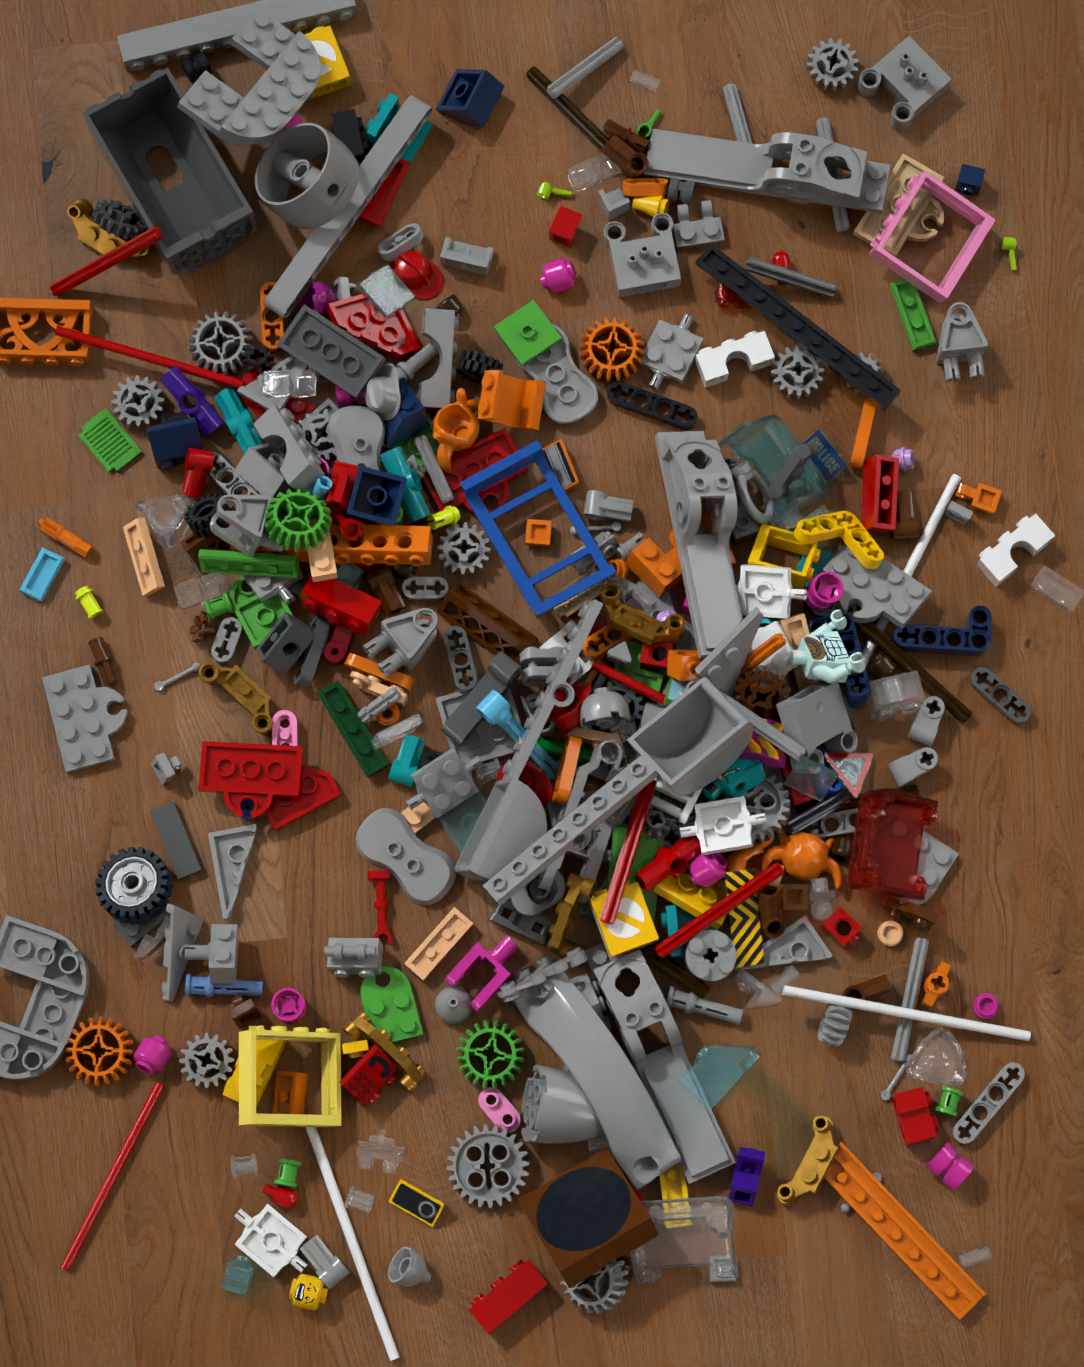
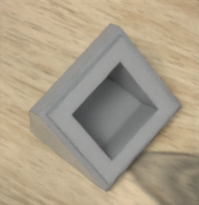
M626 641L609 649L606 659L628 668L631 665L632 659Z

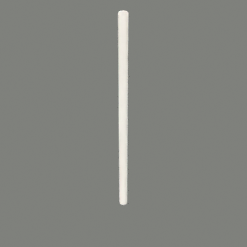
M952 474L903 572L911 577L961 480V477L956 474ZM880 616L876 626L884 632L889 620L884 616ZM868 639L862 651L865 665H867L876 647L870 639Z
M784 985L782 995L832 1005L1029 1041L1031 1037L1030 1031L787 985Z
M305 1127L390 1361L400 1358L317 1128Z

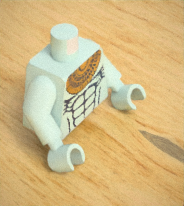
M835 610L831 613L832 621L829 624L825 623L814 632L802 637L798 650H789L788 652L789 665H801L805 677L823 680L828 683L846 682L847 676L851 674L852 670L859 673L864 671L866 666L861 652H855L849 658L838 631H832L834 628L838 630L844 629L847 625L846 617H842L841 610Z

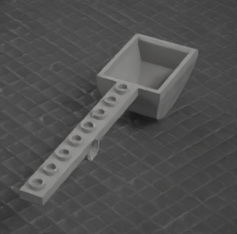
M594 599L589 601L588 604L584 603L578 614L581 619L577 626L573 625L567 637L570 639L567 647H563L558 654L557 661H559L556 670L552 669L546 679L548 686L545 692H541L536 699L535 705L538 707L534 715L530 714L524 724L526 731L523 738L519 737L513 747V750L516 752L512 760L508 759L503 767L502 773H504V777L502 780L496 781L455 865L454 870L456 873L473 880L489 881L547 833L546 815L539 798L527 785L518 779L552 709L568 706L574 700V689L566 680L603 603ZM557 688L564 692V700L562 702L557 701L554 696Z
M706 677L701 678L627 739L631 747L640 755L636 760L499 871L483 887L501 906L570 849L572 852H578L584 849L591 840L590 832L657 776L678 795H687L707 786L723 774L739 758L752 737L753 725Z

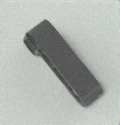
M502 651L493 658L488 665L486 674L447 719L440 730L459 746L465 743L485 719L476 710L478 704L492 690H495L503 697L521 674V666Z

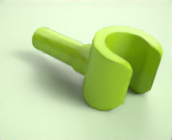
M544 182L540 185L537 196L545 200L549 199L550 194L571 197L572 191L557 189L550 183Z
M1005 236L1002 239L1001 249L1009 251L1011 271H1016L1015 250L1017 240L1013 237Z

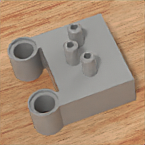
M908 36L872 68H867L861 72L857 89L863 97H873L878 92L879 85L881 84L899 102L893 107L890 124L895 130L904 131L909 128L911 121L949 89L952 79ZM871 80L874 82V85L868 86L863 81ZM899 113L905 114L907 119H899L896 115Z
M659 213L653 217L651 222L652 237L625 241V228L621 223L612 221L605 226L604 244L609 248L618 298L680 287L681 276L672 237L673 220L668 214ZM658 224H665L668 229L660 231L656 226ZM612 232L619 233L621 237H619L618 239H611L608 235Z
M819 681L776 704L785 735L806 749V753L800 761H796L792 757L790 758L791 766L795 771L817 772L822 769L824 756L820 750L815 748L822 743H825L826 749L832 753H851L856 750L858 738L852 730L839 682L828 683Z

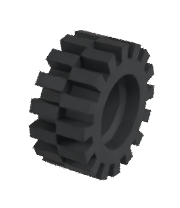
M464 350L459 359L456 372L459 375H463L462 377L469 378L470 381H476L481 384L485 370H502L503 363H500L499 360L494 359L492 356H486L487 354Z
M214 493L213 496L212 494H207V498L202 496L200 501L195 500L193 502L194 506L187 508L189 511L185 512L184 519L198 538H206L207 535L209 537L214 536L210 529V521L217 512V503L222 495H218V493ZM228 504L222 505L224 511H231ZM218 519L216 521L219 527H227V522Z

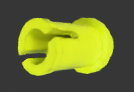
M446 506L443 511L428 515L427 521L434 520L429 522L428 525L432 530L447 524L454 525L460 519V513L455 506Z
M84 586L75 592V599L81 602L89 619L101 614L103 610L92 594L94 592L93 589Z

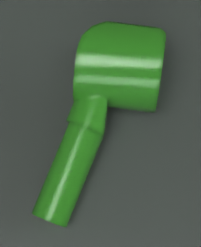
M659 109L655 111L647 123H642L638 126V135L642 129L646 128L649 132L646 134L645 139L651 137V128L662 113Z

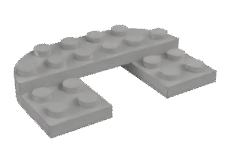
M257 7L230 41L232 46L267 70L250 92L243 98L205 70L177 105V108L222 140L244 147L247 144L259 143V146L265 145L278 138L305 102L311 98L318 84L321 72L320 59L311 41L300 31L294 34Z
M6 915L0 930V967L35 979L37 982L20 1027L18 1028L0 1021V1077L11 1080H27L48 1072L65 1054V1048L69 1045L67 1038L72 1037V1030L75 1029L88 994L89 970L80 950L66 937L57 932Z

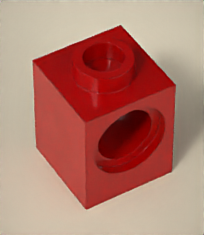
M663 641L653 642L650 646L643 642L640 663L642 666L667 670L669 650H676L675 644ZM659 649H664L667 652L665 659L662 661L654 659V654Z
M841 907L821 926L841 948L846 944L851 947L861 937L858 932L862 927ZM840 923L848 925L850 929L849 934L846 936L840 935L836 929L837 925Z

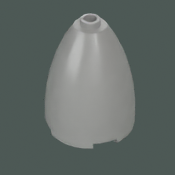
M542 1065L533 1066L535 1073L533 1078H527L521 1114L524 1115V1123H526V1128H522L521 1131L525 1142L565 1144L605 1135L593 1107L570 1072Z

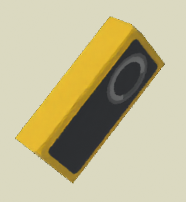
M402 1179L399 1180L388 1201L431 1227L435 1225L445 1207L444 1203Z

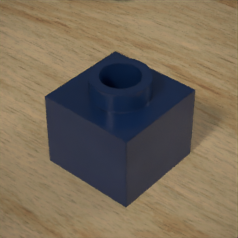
M962 164L955 190L960 191L961 194L966 196L978 195L986 169Z

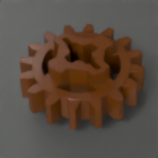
M756 665L754 672L747 668L745 676L739 675L738 683L735 684V700H738L743 706L755 712L756 715L760 716V713H764L765 717L769 718V712L771 711L776 715L778 714L776 704L789 698V683H785V675L778 677V669L770 672L769 666L766 665L764 670H760L759 666ZM749 685L750 688L748 689V693H746L745 690ZM778 690L779 694L775 698L774 695H776V691Z

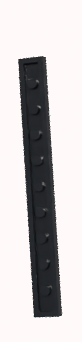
M710 244L696 260L698 267L885 411L900 394L901 390L713 244Z

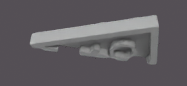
M288 357L273 366L270 371L257 376L258 379L245 387H239L237 392L266 410L273 404L283 409L309 367L294 357Z
M757 607L695 668L699 676L702 678L706 677L716 688L729 696L733 692L764 616Z
M256 824L208 833L223 920L231 918L256 835Z
M167 904L166 912L171 913L170 926L165 928L166 943L164 945L163 966L168 967L167 981H162V999L173 1002L188 960H185V944H195L204 919L175 905Z
M804 916L787 927L780 937L770 939L763 944L765 964L735 968L734 965L733 969L741 971L830 959L833 955L809 920Z

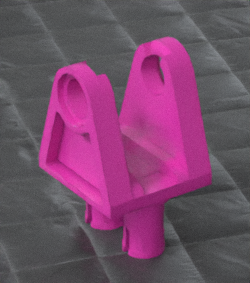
M507 935L492 951L489 950L488 952L477 942L447 975L444 982L453 987L480 960L483 963L488 960L496 967L493 970L496 975L470 1003L473 1006L472 1009L477 1013L501 990L500 986L513 978L504 968V963L519 947Z

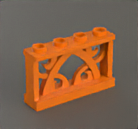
M0 298V328L1 315H7L11 326L0 331V341L7 334L14 333L16 335L11 336L7 340V344L10 342L15 343V348L9 350L3 349L0 346V364H10V361L20 362L23 365H34L35 362H44V364L49 366H57L59 363L83 366V363H90V345L81 343V347L77 351H67L66 346L68 344L74 345L73 340L56 335L47 343L39 346L23 332L33 327L37 323L39 316H46L49 325L56 330V327L60 325L54 323V318L62 316L63 319L59 323L64 324V326L61 327L75 330L74 327L78 317H84L83 333L91 335L93 306L90 300ZM23 315H29L31 317V320L28 323L23 325L18 324L25 322L24 320H22Z

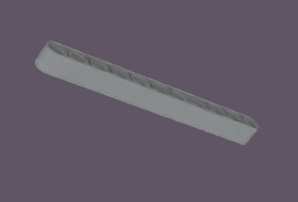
M413 95L407 98L360 164L357 187L349 203L334 219L314 229L266 297L264 306L284 319L290 315L307 291L309 283H312L426 123L433 109L431 106Z

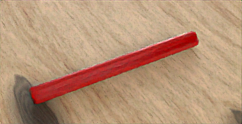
M153 227L50 285L52 295L60 296L160 241L163 238L161 229Z
M655 780L638 792L600 916L602 923L608 925L615 923L657 785Z
M777 862L655 946L656 953L661 958L666 957L783 875L784 869Z

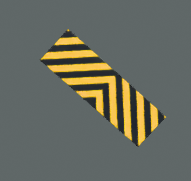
M754 869L724 873L727 896L755 877ZM756 893L729 912L732 942L736 949L735 968L765 964Z

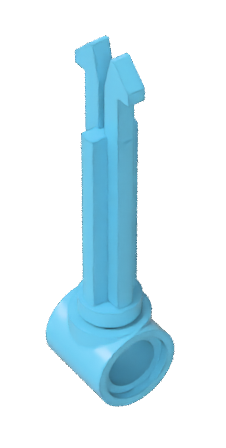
M492 690L478 704L476 710L490 724H497L502 727L515 741L519 737L523 738L526 730L512 717V714L509 712L510 704L498 692ZM536 742L530 757L545 771V775L549 779H556L553 771L543 760L557 771L560 760L555 762Z

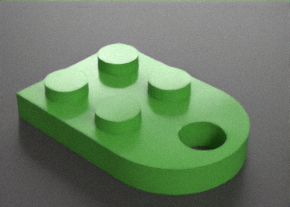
M241 576L233 584L229 599L238 620L256 651V648L285 612L292 616L293 614L281 595L270 597L261 603L253 591L244 592L243 586L247 582Z
M382 967L381 973H386L390 976V983L385 987H380L376 984V977L378 975H374L373 978H364L361 985V999L365 1014L372 1020L370 1023L378 1030L383 1028L392 1037L390 1040L392 1043L424 1035L411 985L403 972L394 967Z

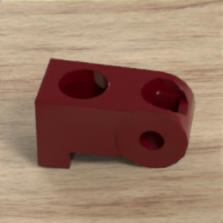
M330 622L331 628L335 629L331 642L324 648V655L329 664L338 666L345 662L356 633L340 623Z

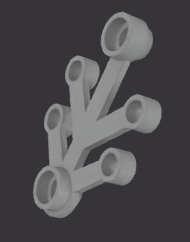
M580 946L567 950V956L553 963L551 956L543 957L537 961L538 968L532 974L528 967L515 972L517 979L502 984L500 986L501 990L497 995L504 1002L511 1001L522 995L521 989L538 985L547 980V976L561 973L569 967L578 966L587 961L588 957Z

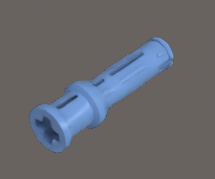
M186 975L185 996L200 994L211 998L214 994H240L243 996L262 997L263 981L236 980V984H210V975L207 977Z

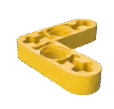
M839 511L802 519L797 523L794 530V537L805 544L841 537L858 561L868 569H877L884 558L883 551L859 519L848 511ZM821 525H826L831 530L825 529ZM853 537L861 539L864 543L856 541Z

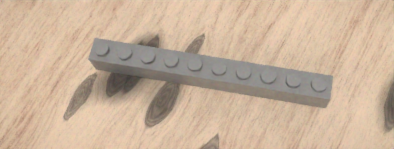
M261 0L118 35L117 38L126 71H140L146 66H160L174 59L185 60L190 58L191 55L201 52L209 54L215 49L223 47L226 49L233 48L234 46L230 44L232 37L257 7L290 31L299 32L309 26H324L330 23V21L351 19L354 15H357L355 0Z

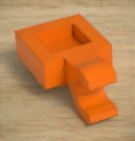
M960 483L955 497L972 500L970 508L994 515L1002 490L982 483H978L976 489Z

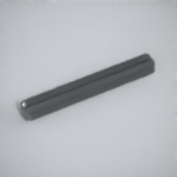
M747 257L744 264L746 271L832 298L836 292V285L753 257Z

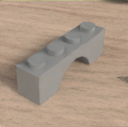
M431 308L423 310L422 335L429 338L436 345L440 356L439 367L436 373L430 379L419 383L418 400L426 409H442L446 405L454 403L455 392L451 390V380H455L456 366L452 365V356L457 354V341H453L454 331H458L459 317L455 316V310Z
M273 404L254 423V426L260 437L276 449L286 446V457L280 467V471L288 485L296 490L300 488L301 493H305L315 485L320 476L325 475L320 467L321 461L311 452V444L302 437L303 431L294 423L293 419L295 417L288 409H281Z

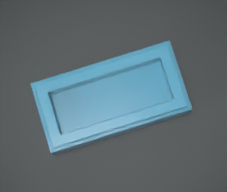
M42 547L19 591L43 602L65 558Z

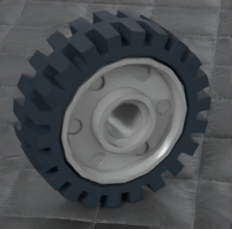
M128 847V851L124 849L119 850V855L117 856L113 853L109 856L111 859L109 862L106 860L103 862L104 869H99L97 873L99 878H96L95 884L97 888L95 890L99 902L113 918L118 919L120 922L126 923L127 921L129 924H136V921L139 923L146 922L145 918L152 920L155 918L154 913L160 914L163 911L161 907L163 905L167 906L169 903L167 898L172 896L171 888H173V882L169 869L163 860L149 849L146 851L142 847H138L137 850L134 847ZM134 882H139L137 887L130 889Z

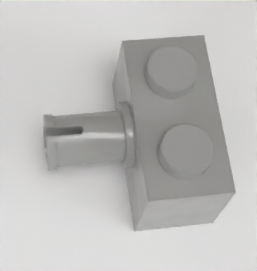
M212 924L211 942L208 945L185 944V960H208L210 984H236L239 945L237 924Z

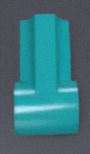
M405 734L398 757L392 764L388 780L411 788L413 787L415 782L410 775L418 770V764L426 744L425 740Z

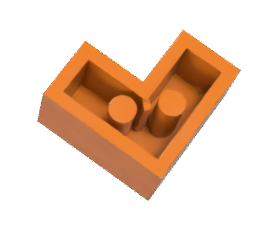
M649 537L631 551L626 561L627 566L658 598L683 579L677 546L665 554Z

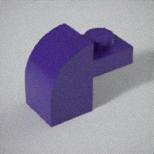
M740 1147L733 1170L728 1202L753 1207L765 1152L753 1148Z

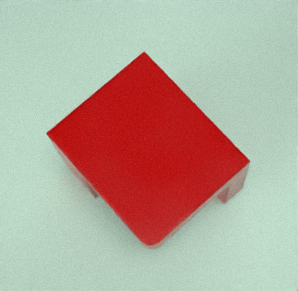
M560 205L549 230V239L571 248L575 241V232L582 219V214Z

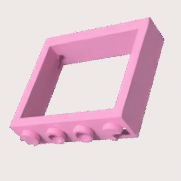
M924 170L918 176L914 174L907 184L909 190L906 195L902 194L894 205L897 207L893 215L890 213L883 222L882 226L885 228L881 235L878 233L872 240L870 246L873 248L869 255L932 299L941 303L951 294L996 219ZM920 187L976 225L939 287L883 249Z

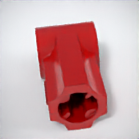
M188 448L185 458L186 471L181 488L182 494L195 499L203 496L207 475L211 473L213 467V451Z
M335 460L330 478L332 487L329 489L326 499V506L331 510L337 512L346 511L359 466Z

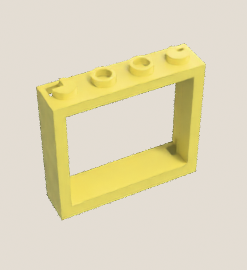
M262 1025L249 1026V1030L239 1032V1126H341V1033H330V1029L316 1028V1032H309L308 1027H295L293 1031H287L286 1026H273L271 1030H264ZM256 1040L321 1043L322 1115L256 1113Z

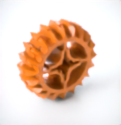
M605 317L603 325L596 320L595 328L589 326L587 328L588 334L582 335L584 342L579 344V349L583 350L580 353V358L585 359L583 362L584 367H590V375L596 371L598 372V380L603 375L606 376V382H610L612 376H615L616 381H620V375L628 379L630 376L629 371L636 373V365H642L640 357L645 355V351L641 348L644 347L645 343L639 340L641 338L640 332L633 333L635 331L634 324L628 328L626 327V319L621 324H618L617 317H614L613 323H609V319ZM610 334L607 340L595 343L599 337ZM617 335L624 337L630 343L631 347H627V344L621 343L618 340ZM612 341H614L615 350L612 354V359H610L609 349L612 346ZM593 352L603 356L607 361V365L599 362ZM629 356L628 360L624 363L614 366L617 359Z
M99 1017L98 1025H96L95 1020L89 1018V1027L81 1022L79 1023L82 1029L81 1032L76 1029L72 1030V1033L77 1036L75 1040L67 1038V1042L73 1044V1048L67 1047L65 1052L72 1053L73 1056L67 1057L65 1060L67 1063L75 1062L69 1070L71 1072L79 1070L76 1075L77 1079L80 1080L86 1075V1084L89 1085L94 1078L95 1086H100L101 1078H103L104 1083L110 1085L109 1076L112 1075L113 1079L118 1081L120 1077L116 1072L120 1071L126 1074L127 1070L122 1067L123 1064L132 1065V1061L126 1059V1055H134V1051L126 1049V1047L134 1043L132 1040L124 1041L130 1033L128 1031L119 1033L123 1028L122 1024L119 1023L113 1028V1019L110 1018L105 1025L104 1017ZM105 1031L112 1033L116 1037L119 1048L107 1046L106 1038L104 1037ZM97 1032L91 1045L81 1047L87 1036ZM99 1045L103 1049L110 1051L105 1052L99 1059L98 1055L90 1052L94 1051L95 1048L98 1049L97 1046ZM80 1055L92 1057L93 1065L95 1066L94 1072L85 1068ZM118 1056L117 1061L111 1068L102 1071L105 1061L109 1057Z

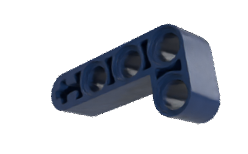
M975 606L967 616L966 628L906 624L903 629L900 627L895 629L891 640L905 652L981 656L988 649L991 642V612L985 606ZM981 614L985 619V623H976L973 620V615ZM901 633L905 634V638H907L905 643L899 637ZM915 634H918L916 638V644H914L915 638L913 637L915 636ZM931 635L934 639V644H925L922 636ZM950 636L956 637L959 645H949L947 638ZM972 639H981L984 647L976 648L972 644Z
M845 614L842 617L845 616L847 620V625L844 628L846 630L841 631L834 628L832 631H838L845 649L852 650L847 652L850 658L853 653L861 652L854 621H852L851 616ZM831 615L811 619L808 623L809 633L814 632L825 623L829 624L832 621ZM865 668L862 672L851 673L847 676L846 682H842L846 701L850 707L855 709L865 707L869 701L870 685ZM858 686V693L854 690V687Z

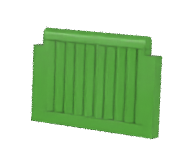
M106 408L81 427L83 432L78 435L108 473L113 469L117 472L142 453L140 448Z

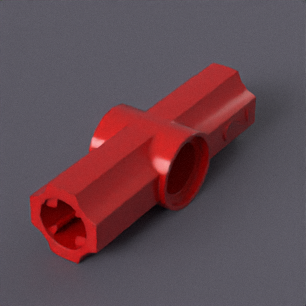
M697 836L685 837L671 848L668 846L659 848L654 855V860L634 875L641 889L648 892L670 875L673 877L680 876L685 871L687 863L701 853L700 841Z

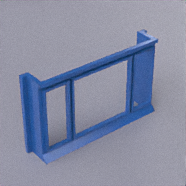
M538 440L460 482L465 499L536 619L617 573L612 564L608 565L544 458L543 449ZM536 463L547 482L489 513L478 493ZM551 489L583 541L585 548L528 579L494 520ZM591 555L599 571L543 602L540 600L533 588L534 585L582 558Z

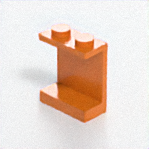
M485 370L482 379V392L478 404L477 419L521 430H539L546 382L541 380H523L504 375L502 370Z

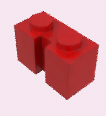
M919 1087L891 1096L905 1146L937 1137L936 1132L940 1131L936 1116L931 1117L928 1107L932 1106L929 1091L925 1092L923 1087Z

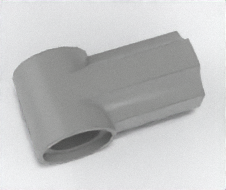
M589 490L586 494L583 516L592 520H604L607 518L630 522L634 500L611 497L602 491Z
M318 1235L300 1248L308 1261L317 1270L315 1272L329 1290L350 1274L341 1260L332 1254Z

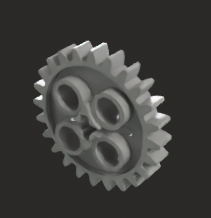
M764 771L766 778L764 781L751 789L753 790L752 792L742 795L745 796L750 816L766 813L767 823L752 825L751 837L753 846L755 839H759L762 844H764L765 836L773 840V831L781 833V825H787L786 817L790 816V809H788L790 807V800L786 799L788 798V791L783 790L782 782L775 784V775L768 779L767 771ZM721 793L713 801H719L729 798ZM770 803L772 806L767 808L763 807L762 804Z
M486 1123L484 1124L483 1131H480L476 1125L474 1126L473 1135L468 1130L464 1131L466 1139L457 1137L456 1140L460 1146H451V1149L456 1154L447 1157V1159L453 1161V1165L446 1168L447 1170L454 1171V1174L448 1179L457 1181L453 1189L461 1188L463 1190L460 1198L468 1194L470 1196L469 1204L478 1199L479 1207H482L484 1201H487L489 1208H492L494 1200L502 1206L503 1197L508 1201H512L511 1192L519 1195L520 1190L517 1185L525 1186L526 1182L521 1177L529 1175V1172L523 1170V1167L529 1165L530 1162L522 1158L528 1154V1151H520L519 1149L524 1142H514L517 1136L516 1133L508 1137L507 1127L502 1132H499L498 1124H495L493 1130H489V1126ZM485 1143L490 1145V1163L495 1164V1167L490 1170L491 1189L487 1187V1168H482V1164L487 1160ZM496 1145H503L507 1149V1156L504 1159H498L494 1155ZM475 1146L481 1150L482 1155L479 1160H472L469 1157L468 1150L470 1147ZM498 1171H504L508 1174L509 1181L507 1184L501 1185L497 1183L495 1175ZM477 1172L482 1175L483 1183L481 1186L472 1185L470 1182V1175Z

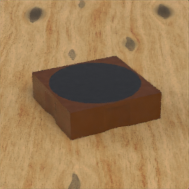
M607 1147L518 1199L530 1223L569 1288L600 1271L612 1260L632 1252L659 1235L651 1217Z

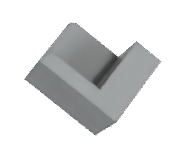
M620 188L607 194L603 190L598 191V202L608 221L630 212L631 202L629 198L625 199Z

